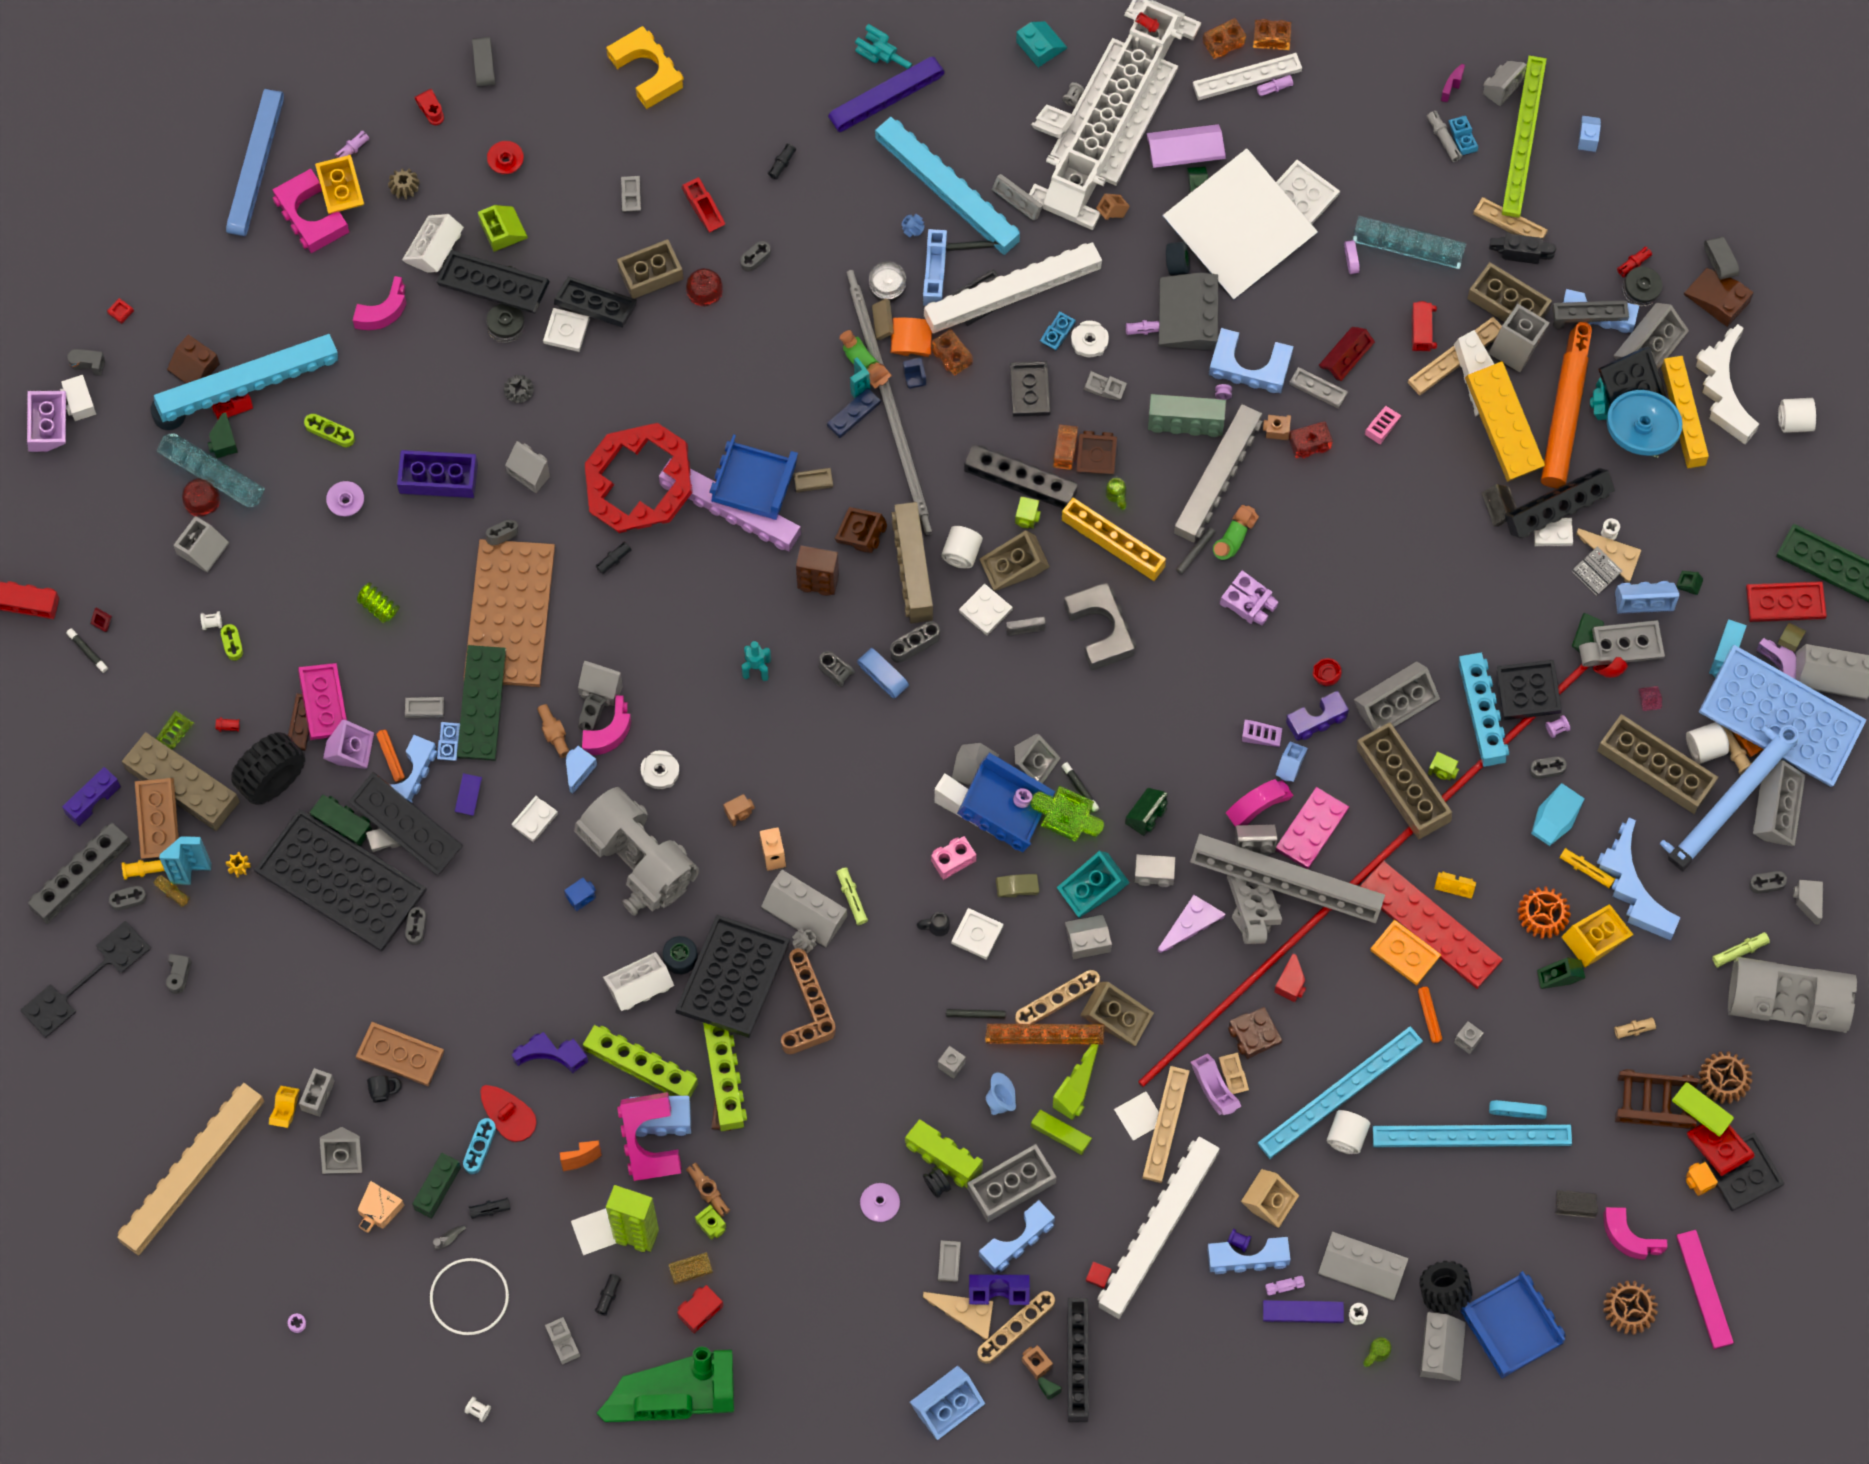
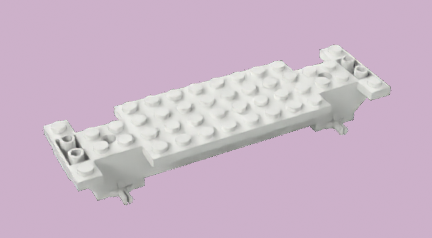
M1132 0L1124 16L1134 20L1126 42L1123 43L1112 38L1072 112L1075 120L1066 132L1061 134V138H1058L1052 152L1047 157L1046 162L1056 166L1049 189L1034 184L1029 193L1030 196L1043 205L1042 209L1091 230L1094 229L1101 216L1099 211L1086 206L1097 184L1104 186L1105 182L1117 186L1178 70V65L1164 60L1175 37L1181 40L1184 36L1194 40L1201 27V22L1153 0ZM1140 12H1143L1153 20L1157 19L1159 27L1154 33L1152 31L1148 32L1147 28L1135 22Z

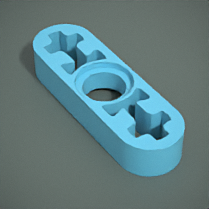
M1495 1100L1490 1102L1489 1113L1500 1116L1545 1119L1547 1107L1537 1104Z
M489 1118L482 1119L478 1123L463 1160L464 1169L469 1174H476L481 1170L495 1135V1123ZM487 1124H490L491 1130H487L485 1137L488 1138L487 1140L482 1137L484 1134L482 1126L486 1127ZM476 1142H484L485 1148L482 1151L475 1150L474 1145ZM473 1154L477 1156L475 1159L477 1166H473L471 1169L468 1162L471 1163L473 1161Z

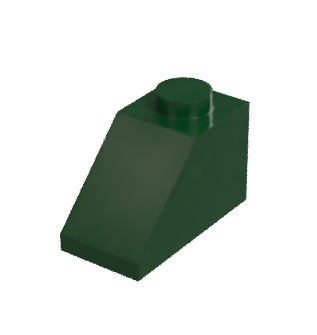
M1206 167L1187 168L1190 194L1208 180V173Z
M226 412L222 413L209 434L211 442H207L210 453L214 452L216 459L238 453Z
M1569 957L1537 970L1541 989L1571 985L1585 979L1582 960Z

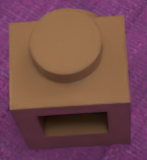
M1104 194L1096 209L1105 220H1108L1110 217L1123 218L1130 206L1121 195Z
M1268 415V420H1264L1263 424L1266 438L1288 440L1291 416Z
M744 794L723 804L724 812L733 827L736 826V821L747 819L752 813L751 810L755 809L751 799H746Z
M1038 1345L1034 1348L1029 1347L1022 1354V1362L1036 1380H1039L1040 1377L1053 1368V1363ZM1038 1360L1040 1364L1035 1366L1032 1362Z

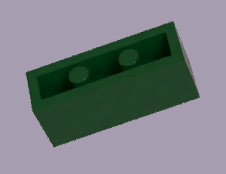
M322 795L309 812L310 816L361 847L367 838L366 832L372 831L370 821L362 815L360 817L355 815V812L350 807L339 805V802L332 796L326 797Z
M444 1153L440 1154L412 1203L415 1211L431 1219L433 1218L461 1169L458 1160Z

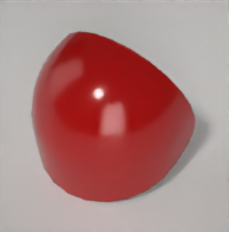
M1616 657L1608 665L1593 666V670L1596 673L1607 678L1618 677L1628 668L1627 663L1621 657Z

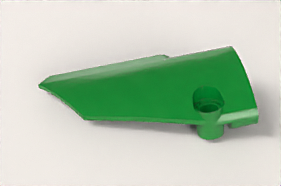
M701 1346L693 1351V1356L623 1376L611 1396L599 1409L597 1415L604 1422L687 1419L692 1414L734 1413L732 1349L710 1352L708 1348Z

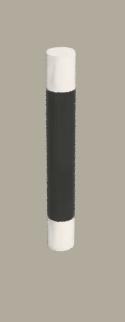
M72 628L66 632L102 673L108 670L103 661Z
M1064 763L1061 767L1093 812L1098 811L1099 806L1069 763Z

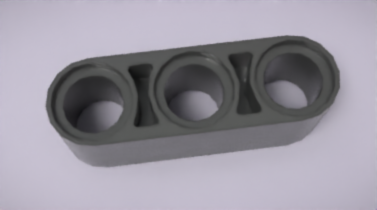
M491 38L472 39L477 87L495 85Z
M1718 237L1705 240V252L1718 278L1721 280L1739 276L1738 263L1725 238Z
M927 622L895 640L890 646L891 659L896 663H901L936 644L940 639L939 625L936 622ZM935 631L936 634L928 635L927 632ZM918 640L920 643L915 645L911 641ZM897 649H901L904 652L901 654H897L894 651Z

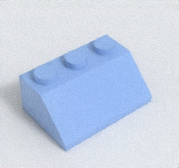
M1668 581L1654 584L1641 582L1633 585L1630 583L1617 585L1615 591L1617 614L1674 611L1679 599L1675 583H1669Z
M669 1096L672 1110L671 1116L643 1122L637 1128L636 1136L644 1137L650 1134L665 1136L667 1134L684 1136L691 1134L689 1096Z
M956 1366L911 1400L910 1404L918 1417L938 1440L981 1408L985 1402L968 1374L959 1366Z

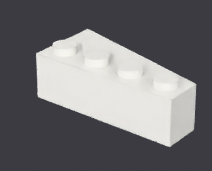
M1475 330L1458 338L1454 343L1460 367H1462L1464 373V380L1467 375L1494 365ZM1469 390V397L1473 403L1474 414L1476 417L1479 415V412Z

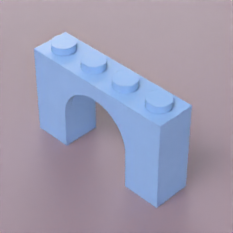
M1221 328L1211 361L1209 375L1216 379L1230 380L1235 384H1246L1255 389H1266L1270 393H1281L1292 357L1293 346L1275 342L1269 363L1259 370H1247L1241 367L1234 357L1239 332Z

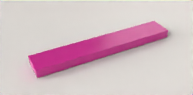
M1693 1230L1678 1234L1676 1238L1713 1350L1733 1345L1734 1342L1697 1231Z

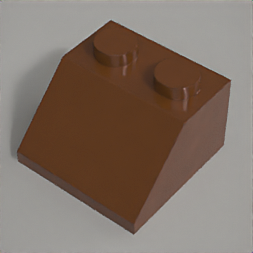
M188 334L176 347L167 371L187 384L210 376L220 363L216 353Z

